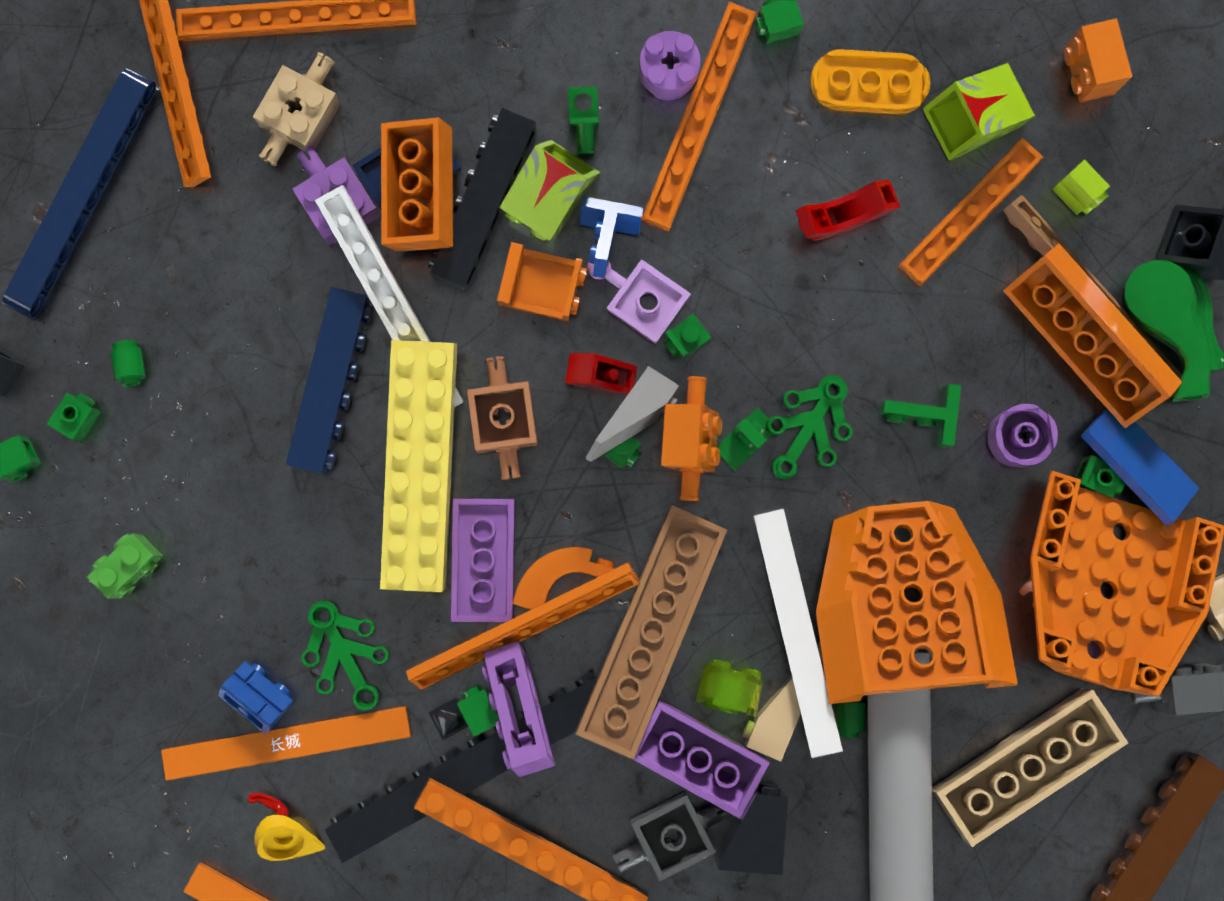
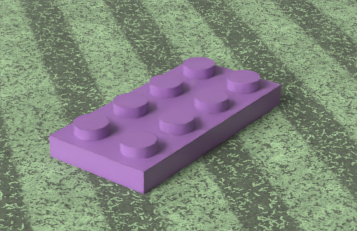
M453 499L451 622H507L513 619L515 499Z

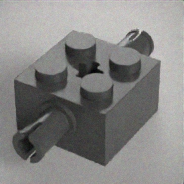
M1211 663L1193 664L1192 670L1190 667L1180 668V666H1177L1159 696L1129 692V697L1132 704L1154 701L1155 711L1173 715L1224 711V670L1222 665H1211Z
M686 791L630 819L631 826L638 838L636 840L637 843L612 856L615 863L618 864V869L621 873L644 860L650 862L660 882L716 853L706 833L709 831L708 827L733 815L714 804L700 811L698 808L694 809ZM668 830L680 831L677 834L678 840L676 842H673L670 838L665 840L668 836Z

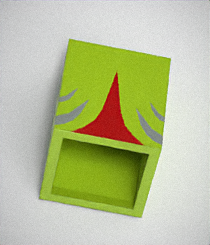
M1008 63L954 82L922 108L949 161L1020 128L1035 117Z
M546 141L535 145L499 208L507 212L505 215L511 221L517 224L523 223L530 227V232L535 237L544 241L546 239L550 241L558 237L601 172L554 141Z

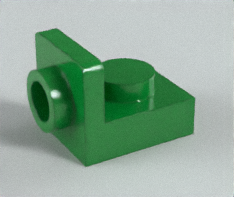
M692 314L675 328L665 332L664 338L666 342L663 344L672 357L675 358L678 355L683 361L711 340L712 337L695 315Z

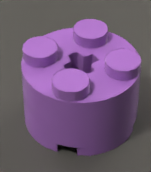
M664 31L647 39L640 55L639 75L642 85L654 94L653 96L666 101L677 100L684 97L696 84L700 69V53L691 36L676 31ZM666 63H672L673 69H668Z
M1019 404L1001 412L991 421L988 430V444L992 454L999 463L1013 468H1024L1044 461L1055 448L1058 440V430L1054 419L1040 409V407L1033 404ZM1018 433L1026 434L1027 439H1019Z

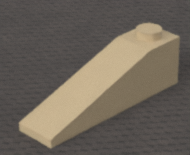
M818 642L817 647L822 662L820 642ZM792 674L757 713L754 721L748 720L742 734V738L746 739L744 743L746 747L778 761H782L801 714Z

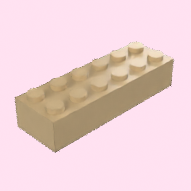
M1082 688L933 786L932 793L962 840L973 847L1127 745L1128 741L1094 690Z

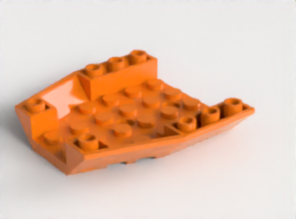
M1050 471L1030 556L1039 660L1054 671L1114 690L1157 697L1161 694L1208 614L1224 536V525L1194 517L1186 521L1177 518L1175 522L1166 526L1150 509L1081 488L1080 479ZM1116 524L1121 525L1126 532L1123 541L1117 539L1113 533ZM1104 582L1108 583L1113 589V595L1110 599H1106L1101 594L1100 588ZM1091 641L1095 642L1100 648V654L1096 659L1092 658L1087 651L1088 644Z
M931 501L870 506L833 521L816 608V620L829 704L860 701L863 695L984 683L985 688L1018 685L1001 592L954 508ZM904 528L909 531L911 539L907 542H901L896 539L894 531ZM907 588L917 589L921 594V600L918 602L908 601L904 596V590ZM917 649L927 650L931 655V662L920 664L914 657V651Z

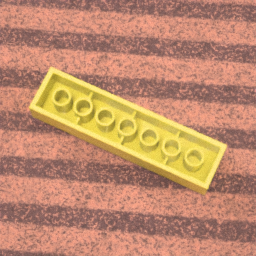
M391 340L380 589L443 592L446 588L457 343Z

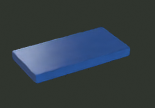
M1106 407L1081 435L1089 446L1166 526L1175 522L1200 489L1136 422L1124 428Z

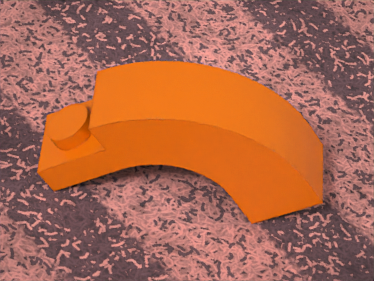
M569 547L553 551L538 559L526 571L517 587L512 604L534 609L546 603L552 586L561 577L571 573H585L599 577L614 570L615 563L601 558H597L596 563L590 562L593 550L588 548Z

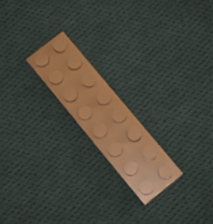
M673 505L669 507L639 578L640 583L634 590L574 735L629 759L635 758L727 529Z

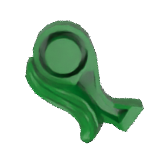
M1153 260L1141 264L1131 273L1125 284L1123 302L1126 311L1143 331L1173 349L1180 358L1183 367L1180 378L1182 383L1173 393L1171 401L1179 402L1208 398L1210 395V372L1224 369V351L1220 349L1213 329L1210 291L1204 279L1196 271L1164 260Z

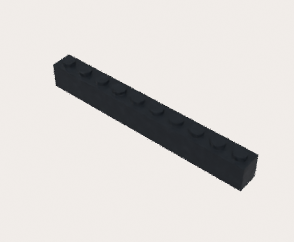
M589 673L575 681L576 688L567 693L564 688L548 696L549 703L540 707L550 746L575 733L599 675L593 677ZM521 711L523 717L517 720L520 734L529 731V734L534 737L533 732L526 724L524 712ZM496 726L493 727L496 733L487 738L484 737L483 733L466 742L469 748L458 753L456 749H453L439 757L441 761L439 765L430 768L429 764L412 772L414 779L405 784L400 779L384 788L387 794L376 799L373 794L357 803L359 809L355 812L348 814L347 810H344L330 818L332 824L325 829V832L341 862H346L426 817V814L414 809V805L429 778L465 795L508 771L509 769H507L503 758V751L507 750L505 740L499 738Z

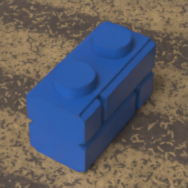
M244 661L221 686L218 696L266 735L289 710L293 699L290 698L291 693L285 686L280 683L274 685L266 678L267 673L262 667L257 664L251 666Z

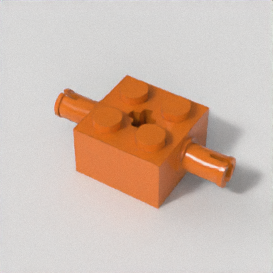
M689 376L687 377V403L665 404L661 466L682 473L679 500L699 501L700 474L715 473L716 466L720 462V449L717 447V438L722 432V419L719 417V412L705 405L707 378Z

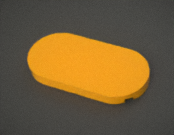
M833 50L817 61L810 76L812 93L820 104L832 110L852 112L910 113L922 105L929 93L931 84L929 72L926 67L919 63L917 58L905 53Z

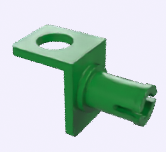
M597 87L568 88L569 124L575 126L576 154L595 153L593 125L599 123ZM581 93L588 94L592 99V105L586 111L578 110L574 104L576 96Z

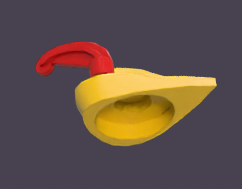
M252 793L248 796L247 801L250 804L258 802L276 812V815L264 818L255 831L254 844L261 858L269 861H282L325 850V845L317 837L307 831L301 824L288 817V809L280 800L262 793Z

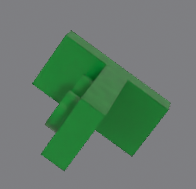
M948 384L943 387L941 407L885 400L880 403L879 415L887 416V421L893 423H905V419L917 420V425L924 427H935L936 423H939L936 447H953L955 445L961 385Z
M759 408L753 411L747 418L745 417L717 445L720 449V457L733 471L738 469L774 435L767 431L766 422L769 418ZM772 422V423H771L772 429H773L774 431H778L779 429H778L777 426Z

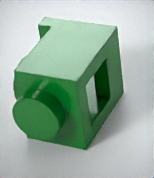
M1093 455L1083 457L1075 477L1081 480V488L1106 495L1110 498L1122 492L1125 482L1105 461L1097 459ZM1102 472L1108 475L1106 483H1103L1100 479Z

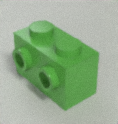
M125 534L114 544L116 549L108 557L104 555L92 565L93 571L87 578L107 599H123L134 590V584L142 576L146 577L152 573L158 566L157 562L163 557L142 534Z

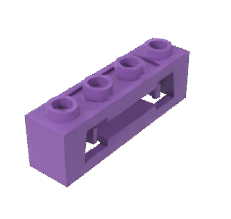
M518 641L484 652L486 664L482 665V671L486 682L491 683L493 692L489 693V700L492 709L498 712L500 721H497L495 724L499 738L505 740L507 750L503 751V758L507 769H512L519 777L555 766L525 649ZM503 679L508 683L509 687L517 685L526 724L533 732L534 737L529 734V731L520 734L511 695L505 687Z

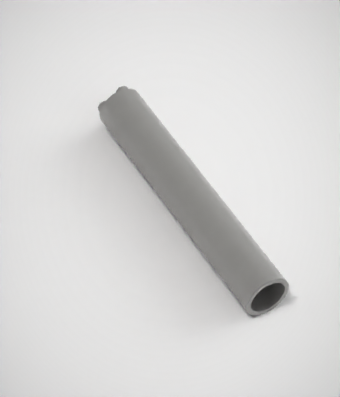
M917 649L914 651V657L920 664L930 663V653L927 650ZM930 689L867 695L870 901H934Z

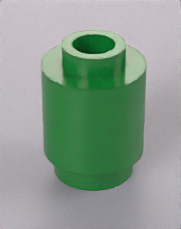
M124 340L113 343V350L110 352L115 382H121L123 387L139 385L140 380L145 378L146 374L142 350L138 347L137 341Z
M863 697L860 701L834 704V716L840 737L859 738V733L865 732L866 702H863Z

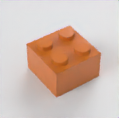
M1117 18L1081 26L1065 46L1064 60L1066 65L1071 68L1073 75L1071 78L1072 90L1074 94H1078L1080 103L1115 95L1133 77Z

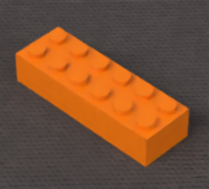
M1059 243L1003 290L1124 428H1127L1171 397L1182 383L1179 377Z

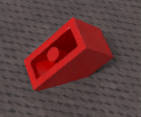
M570 353L565 383L590 390L628 395L635 385L637 366L596 353Z

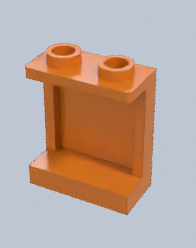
M511 242L497 298L498 305L569 322L571 314L576 315L579 307L580 298L575 297L578 285L583 286L586 278L587 268H582L583 259L576 258V260L524 249L522 244Z

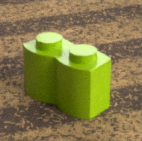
M1084 159L1052 190L1076 215L1082 211L1087 215L1109 196L1105 191L1110 185Z

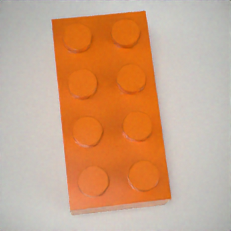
M439 117L381 123V244L396 252L453 247L452 127Z

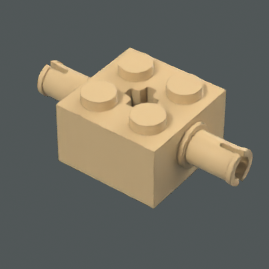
M318 52L306 75H301L284 65L280 68L253 115L258 125L272 134L263 151L259 154V157L265 162H270L271 165L276 166L288 144H293L304 151L309 146H313L316 149L341 105L336 93L322 85L330 69L335 64L330 57L326 56L324 58V54ZM302 107V110H301V111L295 110V111L293 112V110H294L295 108L298 109V108Z

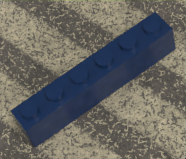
M331 287L286 465L322 475H327L328 469L332 470L336 460V452H333L335 440H340L343 433L344 423L340 422L343 410H348L351 402V393L348 392L350 382L355 381L358 374L359 364L355 362L358 351L362 352L365 347L366 334H363L365 323H370L374 306L370 304L371 300L367 295Z

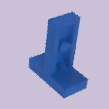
M583 197L579 225L595 227L594 239L599 240L598 246L592 245L589 263L594 264V277L605 279L615 231L639 235L643 207Z

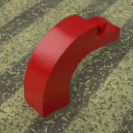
M889 179L874 181L841 198L825 203L804 205L795 211L799 219V227L805 234L806 239L812 238L813 241H817L865 225L893 212L901 206Z

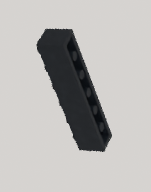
M504 108L501 109L499 116L494 115L488 128V132L491 133L487 143H481L476 155V159L479 162L475 170L470 169L464 183V186L467 187L463 198L460 196L457 198L453 207V214H455L453 219V247L441 248L439 252L435 251L430 259L428 268L431 269L430 274L433 279L467 292L502 211L499 207L512 187L536 133L535 121Z

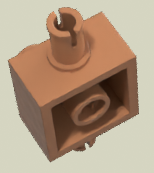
M493 357L485 359L489 386L467 390L475 451L478 454L488 452L499 453L501 480H510L509 467H511L512 478L517 479L521 478L517 451L524 447L538 446L530 384L528 381L508 383L505 357H496L497 370H495ZM501 411H505L507 416H511V419L506 420L505 425L495 421V418L500 417Z

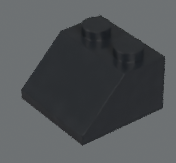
M1176 205L1156 260L1170 261L1181 267L1196 271L1202 278L1224 280V209Z

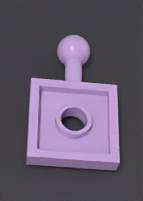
M642 259L628 279L612 270L611 263L608 261L605 279L620 290L606 310L648 340L657 344L689 299L691 293ZM588 262L587 270L589 275L597 280L604 279L593 276L594 264ZM646 294L655 296L657 306L652 310L642 308L640 305L642 296Z

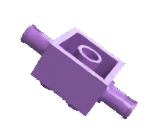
M313 146L305 148L311 160H308L303 150L297 154V158L301 161L310 178L294 187L293 191L329 247L335 245L338 241L315 202L321 196L344 185L365 225L381 216L345 157L329 167H325Z

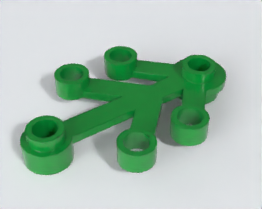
M828 375L819 381L817 388L799 392L790 390L783 394L782 403L789 409L799 407L801 402L818 400L812 411L786 417L773 416L767 420L766 429L771 434H781L785 429L802 426L786 454L777 456L772 461L771 472L776 478L786 480L796 474V461L813 433L818 450L816 456L818 464L823 467H830L836 463L837 455L835 451L830 449L823 417L828 408H830L834 422L832 429L833 437L838 441H847L851 438L853 430L846 423L841 403L847 396V385L841 377ZM831 384L837 387V394L835 396L830 395L828 391ZM789 394L796 396L797 401L794 405H790L787 401ZM775 419L781 424L778 431H774L771 427V423ZM841 426L847 430V434L843 438L838 435V429ZM825 452L831 455V460L827 464L822 460V455ZM785 461L790 464V470L787 473L781 470V464Z
M329 601L314 603L308 612V621L313 630L307 650L302 653V663L307 667H314L320 663L321 653L319 648L324 634L327 635L331 643L322 675L316 681L317 691L324 695L334 691L336 687L334 676L340 660L356 690L353 695L355 706L360 710L374 708L379 702V692L375 687L367 685L351 654L371 659L373 663L381 665L389 660L390 652L384 646L372 647L342 638L337 628L338 626L354 630L361 637H370L375 632L374 622L370 619L358 620L341 615L337 607ZM322 610H326L329 613V619L326 622L319 619V613ZM364 622L369 623L371 626L368 634H364L360 630V626ZM378 649L385 652V658L382 661H378L375 658V652ZM309 652L316 654V661L313 664L308 663L306 660ZM323 679H327L331 683L328 691L321 688L320 684ZM365 691L370 692L373 696L370 703H365L362 700V694Z

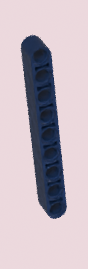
M127 68L120 73L4 293L2 300L4 306L30 319L35 318L40 313L156 90V83Z

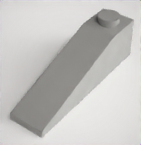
M648 366L599 434L585 459L590 462L654 424L663 412L665 413V404H675L678 399L673 397L679 385Z

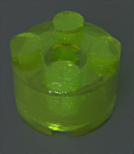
M714 660L709 662V665H704L695 703L701 704L706 700L705 707L734 715H739V711L747 713L746 717L756 718L764 680L761 679L762 672L751 668H744L739 671L731 669V663L721 660Z

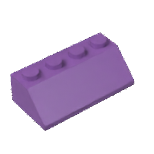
M660 699L657 701L633 759L739 819L770 764L766 757Z

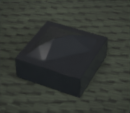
M457 698L429 712L442 740L468 727L457 705L459 702Z

